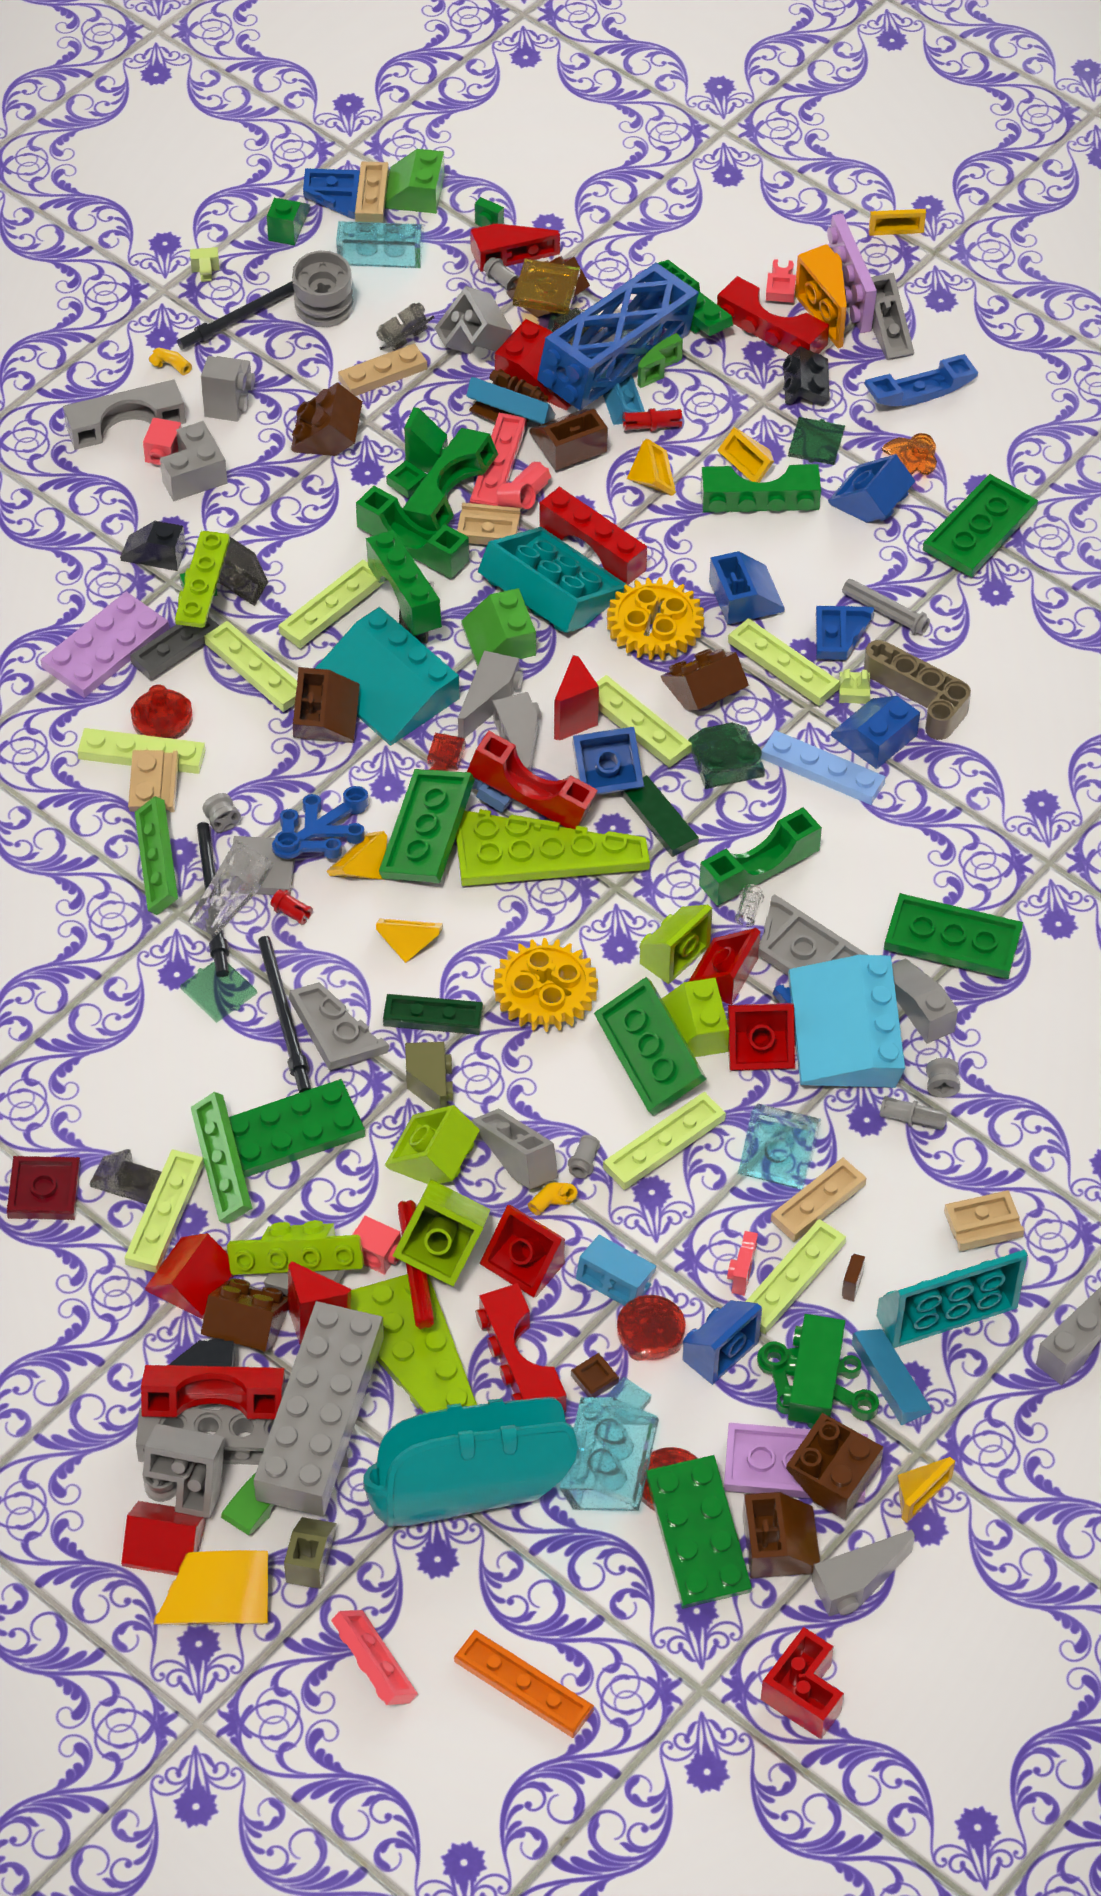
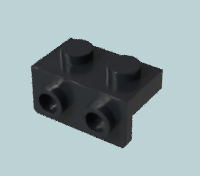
M799 346L792 355L786 357L783 363L785 403L792 405L800 396L820 406H824L830 400L828 358Z

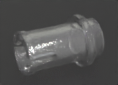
M747 884L740 890L739 897L741 901L735 921L742 926L746 915V927L755 924L759 904L764 900L763 890L759 886Z

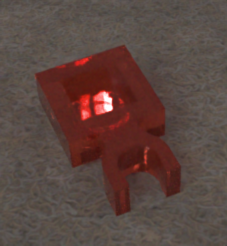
M435 732L427 757L428 765L433 766L429 770H458L466 746L465 738Z

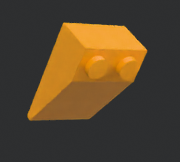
M828 244L798 255L795 297L810 315L830 325L829 338L839 349L843 347L847 308L842 260L837 253L833 252Z

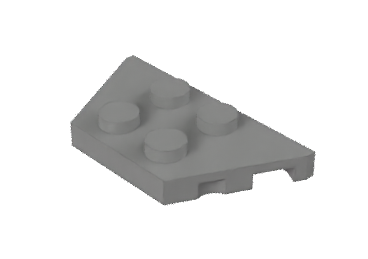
M774 894L771 897L768 917H766L758 956L786 975H788L789 969L855 955H868Z

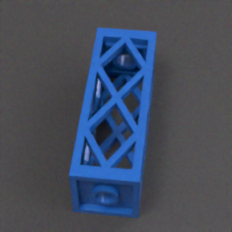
M655 262L548 335L544 342L537 380L579 411L612 389L617 383L622 382L636 372L641 359L659 342L675 333L682 339L689 334L699 292ZM631 294H637L629 304ZM622 303L621 312L614 313V311ZM583 327H589V329L581 337ZM601 327H606L605 329H603L602 331H600L598 334H596V333L600 330ZM665 327L667 331L661 337L662 329ZM634 329L632 332L621 338L623 330ZM613 334H615V337H614V341H613V342H604V343H602L603 341H605L606 339H608L610 336H612ZM574 336L573 344L570 345L568 342ZM654 337L653 345H647ZM637 339H639L638 342H637L635 345H630V344H632L633 342H635ZM624 358L614 370L616 359ZM607 369L606 378H600Z

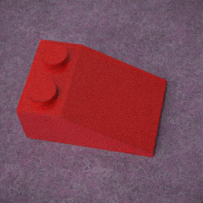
M525 319L495 352V370L501 369L511 375V378L517 376L519 381L523 379L526 383L540 387L544 395L548 396L546 402L567 411L572 405L537 380L545 338L553 332Z

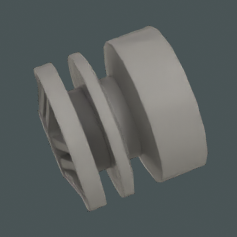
M322 250L307 253L299 258L293 266L292 272L294 305L297 315L305 323L315 327H330L338 325L347 319L353 309L352 273L348 261L340 254Z

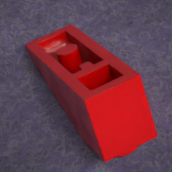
M496 223L470 229L471 252L480 272H483L485 263L492 257L500 258L504 266H510L559 255L560 233L559 230Z

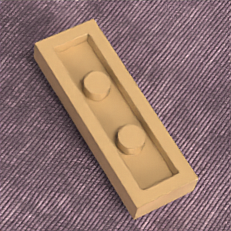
M361 162L355 222L383 223L389 174L388 162Z
M414 343L338 371V380L344 388L358 396L427 370V360Z
M842 1157L771 1214V1222L795 1242L818 1219H824L866 1185L867 1178Z

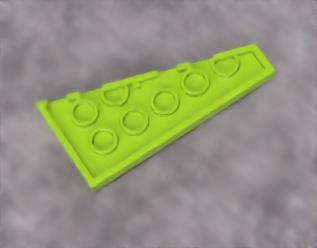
M482 809L479 810V813L464 811L456 834L462 886L649 870L650 868L646 837L611 831L605 834L589 832L588 827L576 826V829L560 827L558 822L511 815L508 818L491 815V811Z
M408 1274L351 1290L352 1310L383 1317L384 1339L377 1361L399 1387L402 1386L417 1409L420 1408L423 1413L447 1409V1405L461 1403L462 1407L477 1405L428 1274L427 1279L434 1317V1324L431 1328L419 1329L415 1325Z

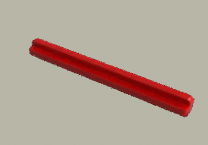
M412 1200L407 1202L400 1201L398 1204L402 1235L416 1209V1204ZM406 1263L415 1325L419 1329L431 1328L434 1324L427 1273Z

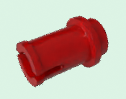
M279 889L273 895L270 902L276 913L282 912L301 925L307 922L304 917L309 919L313 911L311 906L291 896L289 890L283 891Z

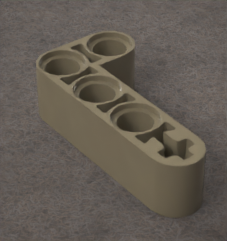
M875 640L867 645L864 670L870 673V679L928 708L925 732L929 737L936 740L948 738L968 714L971 696L969 685L886 641Z

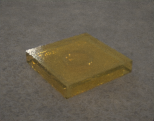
M524 259L513 296V306L569 315L580 277V268Z

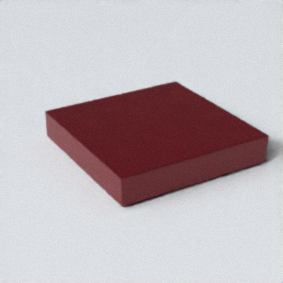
M13 1156L6 1212L7 1218L75 1220L81 1167L80 1157Z

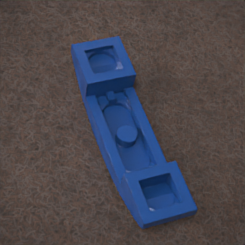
M966 354L940 360L939 367L935 370L897 380L889 373L867 379L864 385L879 404L908 406L947 395L978 377V371Z

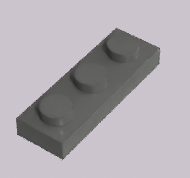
M209 616L203 628L176 624L131 654V664L151 680L205 644L204 636L219 625Z

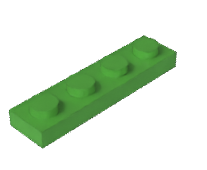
M154 796L135 811L147 909L149 912L158 915L178 899L165 801Z
M213 1092L190 1108L218 1219L220 1222L229 1224L251 1210L252 1205L224 1097L222 1094Z

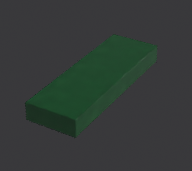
M647 775L643 777L644 788L621 791L622 797L672 857L698 844L699 837Z
M387 994L383 1026L479 1035L483 1002Z

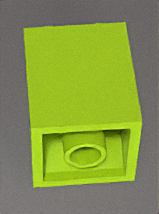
M430 1179L392 1256L454 1287L484 1228L490 1209Z

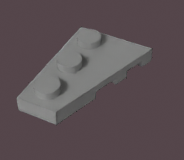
M320 982L290 990L289 1000L329 1070L388 1053L389 1044L382 1038L377 1039L368 1031L369 1026L361 1019L357 1021L345 1010L346 1006Z

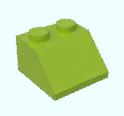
M708 904L682 906L673 915L669 914L653 934L649 933L642 939L639 946L640 964L664 982L670 984L709 947L713 908Z
M716 978L684 982L662 998L694 1057L728 1052L729 1027Z
M455 1105L414 1114L386 1161L385 1166L389 1170L426 1184L429 1183L430 1179L440 1184L451 1182L459 1175L462 1162L466 1155L474 1148V1140L480 1129Z

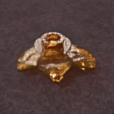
M918 433L912 436L911 439L898 437L887 442L882 447V451L888 455L897 454L911 475L918 471L927 476L936 468L937 460L934 456L936 444L928 434Z

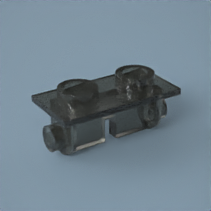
M421 303L410 304L398 313L402 324L394 316L378 327L376 335L381 341L385 342L384 345L379 347L380 350L390 347L396 350L408 342L406 338L409 335L413 334V336H416L428 328L426 324L435 318L434 315L425 317V308Z

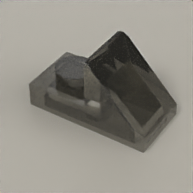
M125 1149L102 1158L90 1181V1187L148 1205L162 1172L133 1163L131 1150Z

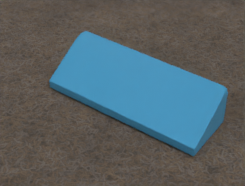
M624 358L616 359L614 370ZM607 369L600 378H606ZM632 375L617 383L612 389L603 394L613 425L623 424L622 421H625L622 418L623 412H645Z
M475 377L470 379L466 395L470 399L540 424H545L555 418V412L546 402Z
M882 1329L854 1332L852 1346L899 1423L904 1425L931 1413V1407Z

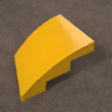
M231 1550L186 1553L179 1567V1573L176 1579L172 1581L168 1595L154 1618V1625H263L268 1623V1551Z

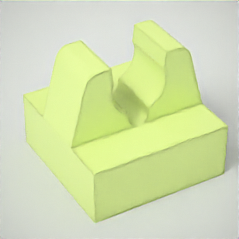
M218 247L190 249L192 273L200 272L201 282L212 281L211 271H219Z
M845 669L839 673V703L866 704L870 701V673L867 670L850 672V669Z

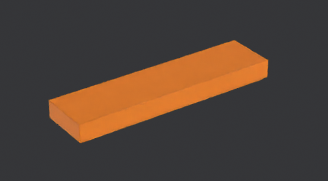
M477 1630L473 1631L454 1656L456 1664L571 1738L576 1736L594 1711L593 1704Z

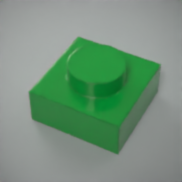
M482 197L474 203L476 225L483 227L496 223L504 224L503 206Z
M405 460L386 476L387 485L409 498L427 474Z

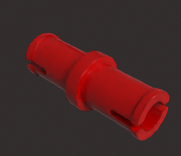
M649 408L647 412H623L622 418L625 419V421H622L624 431L634 429L656 431L657 428L682 427V421H680L682 419L681 409L656 411L655 408Z

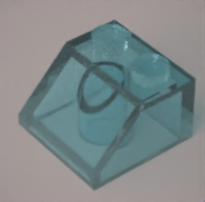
M757 1104L751 1112L738 1174L802 1190L815 1151L822 1119Z

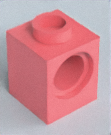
M153 417L143 441L145 462L161 465V457L179 452L176 429L182 428L181 422Z
M364 1216L352 1235H359L361 1238L364 1266L385 1275L392 1264L396 1265L399 1262V1259L392 1255L401 1239V1233L392 1227Z

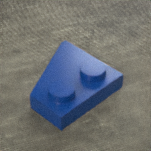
M305 168L303 195L311 201L351 219H355L360 170Z
M816 606V659L847 660L872 621L874 607Z

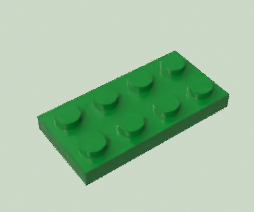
M989 474L923 542V551L972 577L1037 509L1038 500Z
M414 769L379 869L382 879L440 883L475 781L472 773Z
M899 893L884 942V950L1009 979L1023 922Z
M647 977L594 1012L645 1107L653 1116L707 1080L652 981Z
M342 1079L229 1117L244 1178L366 1137L365 1128Z
M710 1455L646 1470V1480L682 1609L751 1593L752 1586L715 1456Z

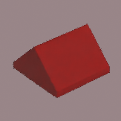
M575 655L571 658L554 700V739L559 741L598 726L599 685L579 656Z
M753 928L713 938L688 982L716 978L722 1002L732 1005L758 960L761 933L759 929Z
M794 1003L728 1005V1058L730 1070L795 1068Z
M507 1205L479 1264L511 1284L518 1283L522 1291L535 1298L565 1264V1238L512 1205Z
M208 1233L181 1237L160 1266L158 1272L154 1274L146 1285L145 1290L204 1319L208 1295L234 1277L230 1272L228 1254Z
M291 1261L288 1265V1310L299 1344L301 1345L315 1302L318 1301L351 1309V1289Z
M138 1501L127 1514L122 1566L177 1576L186 1553L198 1552L207 1518L175 1512V1507Z

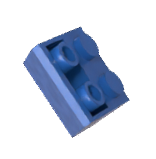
M740 551L710 557L709 582L727 624L745 621L748 618L755 619L784 612L785 607L765 564Z

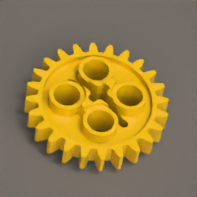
M660 577L656 583H652L650 578H646V584L644 585L635 580L634 588L624 585V593L617 591L615 599H610V607L607 609V629L610 630L611 639L617 638L618 647L626 645V653L637 650V658H640L644 653L648 654L649 660L653 659L654 654H659L661 660H664L665 653H670L675 658L677 656V649L686 653L687 644L695 646L696 638H701V630L704 628V608L700 607V599H693V591L684 593V584L675 588L674 580H670L666 585L663 584V580ZM660 604H661V610H660V613H658V608H659V606H660ZM650 624H653L652 631L650 633Z
M543 938L542 945L538 946L532 939L530 940V948L518 944V953L511 950L507 951L508 960L500 959V968L495 969L493 985L495 1001L500 1002V1011H508L509 1020L519 1017L520 1027L527 1022H531V1029L533 1031L537 1028L538 1024L543 1025L545 1032H548L551 1024H554L558 1030H561L562 1022L564 1021L573 1026L574 1016L583 1020L584 1010L591 1011L592 1001L597 999L598 978H596V968L591 967V959H583V950L581 949L572 953L571 943L567 944L564 948L560 947L559 939L553 945H548L547 939Z

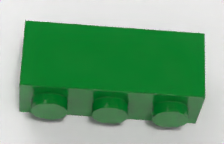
M804 1314L803 1326L795 1327L793 1346L799 1347L798 1356L791 1355L788 1376H793L794 1380L793 1386H785L783 1406H789L788 1420L815 1424L822 1413L831 1417L846 1320Z

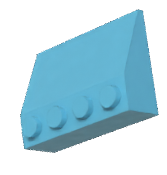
M855 955L789 969L788 978L791 1003H794V1032L800 1085L896 1088L905 1070L891 956Z

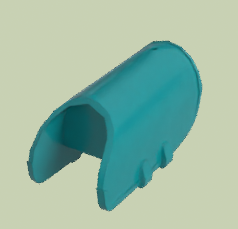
M553 1397L505 1402L501 1398L488 1400V1404L463 1407L461 1403L447 1405V1409L419 1414L404 1419L390 1428L380 1442L377 1462L370 1466L364 1474L363 1489L366 1492L367 1500L374 1514L388 1527L392 1528L393 1526L422 1524L537 1501L566 1476L576 1461L578 1450L576 1433L574 1428L566 1423L561 1403Z

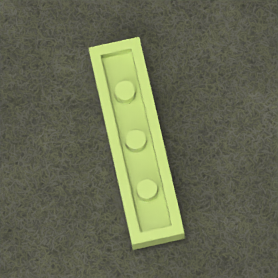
M361 560L278 625L279 633L297 647L302 648L385 582L379 583L368 567V562Z
M749 618L728 635L729 644L818 706L839 690V680Z
M224 622L204 636L205 644L282 712L295 705L297 680L230 622Z
M605 675L597 681L599 685L598 710L620 728L634 727L636 741L670 768L691 752L692 743L609 676Z
M84 728L77 752L78 759L132 766L133 750H164L165 753L178 751V772L199 774L205 754V743Z
M703 1092L603 1161V1169L623 1190H626L725 1121L726 1113Z
M174 1149L171 1150L124 1257L125 1265L154 1273L158 1272L204 1166L203 1157Z
M818 1219L745 1302L758 1303L762 1307L760 1332L766 1334L839 1252L846 1243L845 1235Z

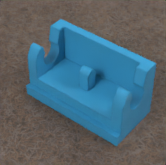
M598 1235L580 1255L576 1279L634 1310L637 1303L651 1286L648 1280L655 1273L656 1265Z

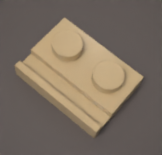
M462 503L457 531L468 536L469 543L487 545L489 541L518 533L521 508Z
M133 750L128 802L129 811H137L151 798L157 796L165 801L166 810L175 812L178 751L165 753L164 750Z
M1009 1190L945 1204L944 1213L953 1237L958 1243L959 1252L1021 1238L1024 1235V1227L1020 1224V1217Z

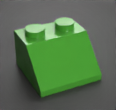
M416 149L392 165L388 176L385 209L436 214L445 177L444 151Z
M519 588L490 594L461 620L462 628L477 667L484 651L519 659L536 656V631Z

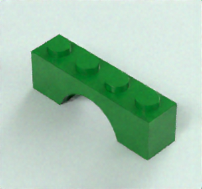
M461 428L402 508L413 522L430 531H438L444 524H449L454 517L447 500L450 490L466 478L484 475L498 455L490 433Z
M819 464L789 465L781 477L763 483L743 479L735 473L731 466H707L701 469L703 513L819 510L821 484Z
M373 485L356 502L358 528L372 536L394 530L412 558L452 579L469 562L468 536L446 524L438 531H430L420 527L406 515L398 499Z
M395 531L382 532L366 538L368 567L379 583L390 582L399 603L402 619L412 634L415 636L441 628L440 599Z
M802 807L778 820L768 837L755 848L742 854H732L726 848L700 862L699 886L719 906L820 851L822 827Z

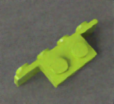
M210 531L200 532L190 568H187L185 572L184 589L180 591L178 597V609L175 616V623L177 625L205 627L229 545V534Z
M319 1220L308 1221L303 1225H290L288 1222L274 1223L268 1226L260 1240L229 1241L227 1244L230 1272L233 1275L288 1272V1265L291 1261L312 1271L361 1269L364 1265L360 1236H336L334 1223L323 1224Z

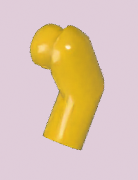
M156 348L149 357V362L157 368L162 367L163 363L167 362L182 375H187L192 369L191 363L178 352L168 349Z
M549 1183L527 1205L532 1213L540 1215L549 1205H567L572 1203L576 1199L578 1191L570 1183Z

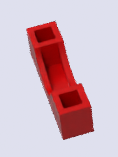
M736 276L717 295V305L732 315L734 325L790 355L799 346L819 354L828 345L829 324L808 313L794 317H781L769 313L759 302L760 288L739 276Z
M560 486L539 502L540 527L560 540H563L568 535L582 539L598 555L603 568L627 585L646 571L647 546Z
M489 730L476 748L467 772L472 773L474 778L547 818L560 823V825L571 829H576V826H580L598 791L571 775L558 781L546 780L536 776L520 761L515 744Z
M518 1283L479 1295V1309L475 1311L476 1318L481 1330L487 1329L490 1336L487 1338L489 1350L493 1358L499 1357L502 1364L499 1366L502 1381L505 1386L510 1385L514 1393L511 1394L512 1401L553 1397L561 1403L565 1413L567 1395L555 1367L534 1364L526 1360L516 1348V1343L520 1336L530 1328V1310Z
M145 1365L141 1382L142 1417H178L183 1411L194 1406L223 1404L240 1410L247 1419H275L285 1391V1368Z

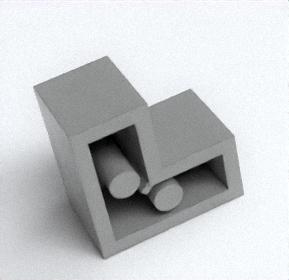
M468 286L464 287L434 328L445 347L471 354L476 346L496 352L513 331L491 293Z
M221 356L207 357L201 374L204 417L238 422L241 411H246L248 391H252L255 384V374L251 373L250 361Z
M204 421L176 429L179 452L160 458L162 482L173 502L228 484L225 458Z
M156 1424L144 1448L143 1476L177 1483L175 1512L210 1518L221 1492L225 1437Z

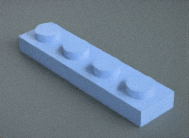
M776 730L761 750V759L872 805L885 784L886 776Z

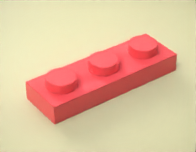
M339 1611L331 1621L338 1630L340 1639L349 1647L357 1659L359 1668L366 1673L376 1688L378 1697L386 1705L410 1704L418 1693L364 1611Z

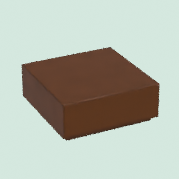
M855 1253L851 1256L843 1280L842 1296L845 1300L853 1302L855 1300L863 1276L865 1256Z
M599 1353L571 1369V1377L590 1400H593L619 1383V1376Z

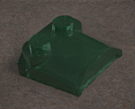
M734 722L701 729L688 739L692 743L691 753L705 789L764 777L765 768L761 761V749L754 743L746 726Z

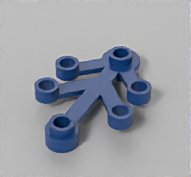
M360 786L347 788L343 793V803L319 819L318 813L322 809L321 798L315 794L305 796L303 798L305 828L297 833L294 832V828L299 825L298 812L293 809L283 810L280 813L282 831L275 836L272 842L273 853L284 859H292L299 856L302 852H323L324 856L330 859L340 857L342 854V843L339 839L329 838L325 841H311L310 839L313 837H346V840L350 843H361L365 839L363 825L359 823L349 825L333 824L350 813H363L368 806V791Z

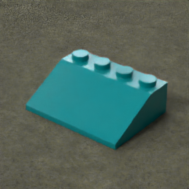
M542 527L489 541L478 569V573L487 578L491 585L500 587L504 591L519 588L525 605L531 608L535 615L544 617L553 623L557 630L566 633L585 627L610 606V599H615L617 591L624 593V585H627Z
M380 606L358 620L315 667L316 669L331 670L360 684L357 717L390 746L460 699L459 675Z
M1024 1249L962 1270L952 1271L947 1275L931 1280L921 1281L900 1290L890 1291L883 1297H880L876 1316L893 1348L1017 1309L1028 1254Z

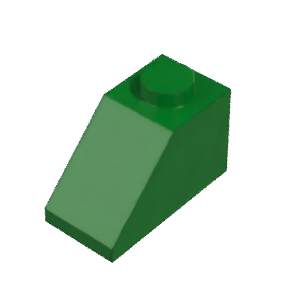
M274 197L266 216L268 241L295 246L309 213L310 204Z
M413 407L404 427L405 460L423 472L429 473L448 446L447 434L421 409Z

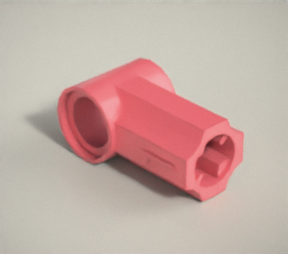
M532 462L511 483H502L497 490L499 506L521 509L532 508L536 495L548 484V480L551 478L549 469L544 467L541 462Z

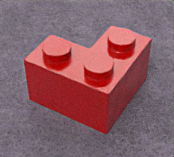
M803 1627L763 1679L760 1700L819 1739H822L842 1711L844 1693L821 1679L831 1666L834 1646Z

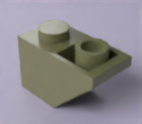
M444 1042L405 1043L407 1089L433 1109L447 1107V1101H453V1081L446 1082V1074H452L451 1054H445Z
M306 1517L300 1519L292 1531L284 1561L286 1583L321 1589L337 1523Z

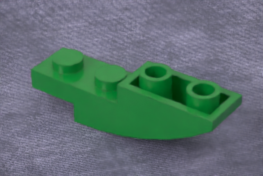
M668 259L658 262L659 265L699 292L690 327L693 333L703 331L711 336L733 326L732 315L702 294L698 281Z

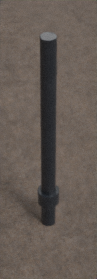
M291 281L209 324L202 323L195 327L193 332L177 340L179 348L183 350L199 341L203 343L213 338L214 333L294 293L293 282Z
M201 822L197 824V833L211 932V941L209 942L210 956L215 962L216 976L225 978L229 975L227 963L229 946L228 941L224 939L210 828L208 823Z
M262 936L258 939L289 1054L287 1063L290 1074L295 1077L298 1091L301 1093L311 1089L307 1074L309 1066L306 1056L302 1055L271 939L269 936Z

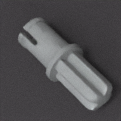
M884 1096L881 1104V1117L908 1122V1126H912L914 1123L942 1130L946 1124L947 1114L945 1111L918 1105V1101L915 1100L911 1103Z

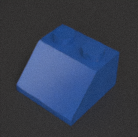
M897 454L858 465L828 502L831 506L866 523L878 519L883 521L894 513L893 508L895 505L908 496V490L914 484L915 479Z
M899 696L873 698L833 730L831 736L875 769H878L917 736L920 712Z
M634 727L573 736L572 746L578 779L597 789L596 795L644 788Z
M730 1300L722 1308H715L707 1317L706 1323L698 1330L696 1328L692 1329L685 1336L682 1360L713 1385L759 1343L762 1307L758 1303Z

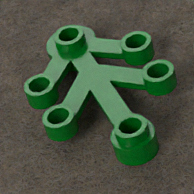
M773 1341L760 1348L757 1354V1364L763 1372L772 1375L777 1391V1410L782 1414H788L789 1406H783L781 1401L784 1399L785 1386L789 1385L786 1374H788L791 1355L798 1356L799 1347L787 1349L784 1344ZM848 1355L839 1361L837 1376L842 1375L847 1379H855L860 1375L861 1361L858 1357ZM777 1358L779 1362H771L769 1359ZM852 1364L856 1366V1369L849 1370L845 1366ZM836 1384L834 1399L850 1407L854 1417L867 1421L876 1416L879 1399L873 1391L862 1389L853 1393ZM867 1406L870 1410L865 1411L858 1407ZM806 1423L810 1429L814 1426V1424Z

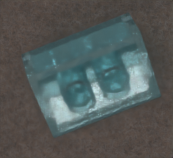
M338 221L337 254L345 258L350 266L421 268L424 225Z
M581 1397L574 1425L578 1444L576 1461L560 1484V1490L573 1510L639 1511L646 1481L645 1473L649 1467L659 1422L656 1415L614 1397Z

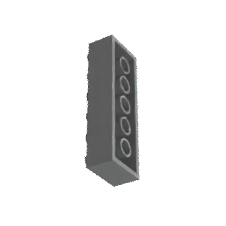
M318 1301L315 1302L254 1477L257 1501L324 1517L384 1339L382 1316Z

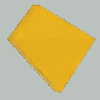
M926 209L870 211L869 236L924 233Z
M733 427L717 450L752 482L759 483L774 462L770 449Z
M645 439L641 444L627 479L672 496L676 491L667 450L651 440Z
M384 831L367 833L361 843L355 844L327 870L329 876L384 880L379 873V869L386 852V833Z
M379 918L376 923V930L406 963L440 934L443 923Z
M948 1457L897 1475L901 1519L908 1523L952 1479L955 1460Z

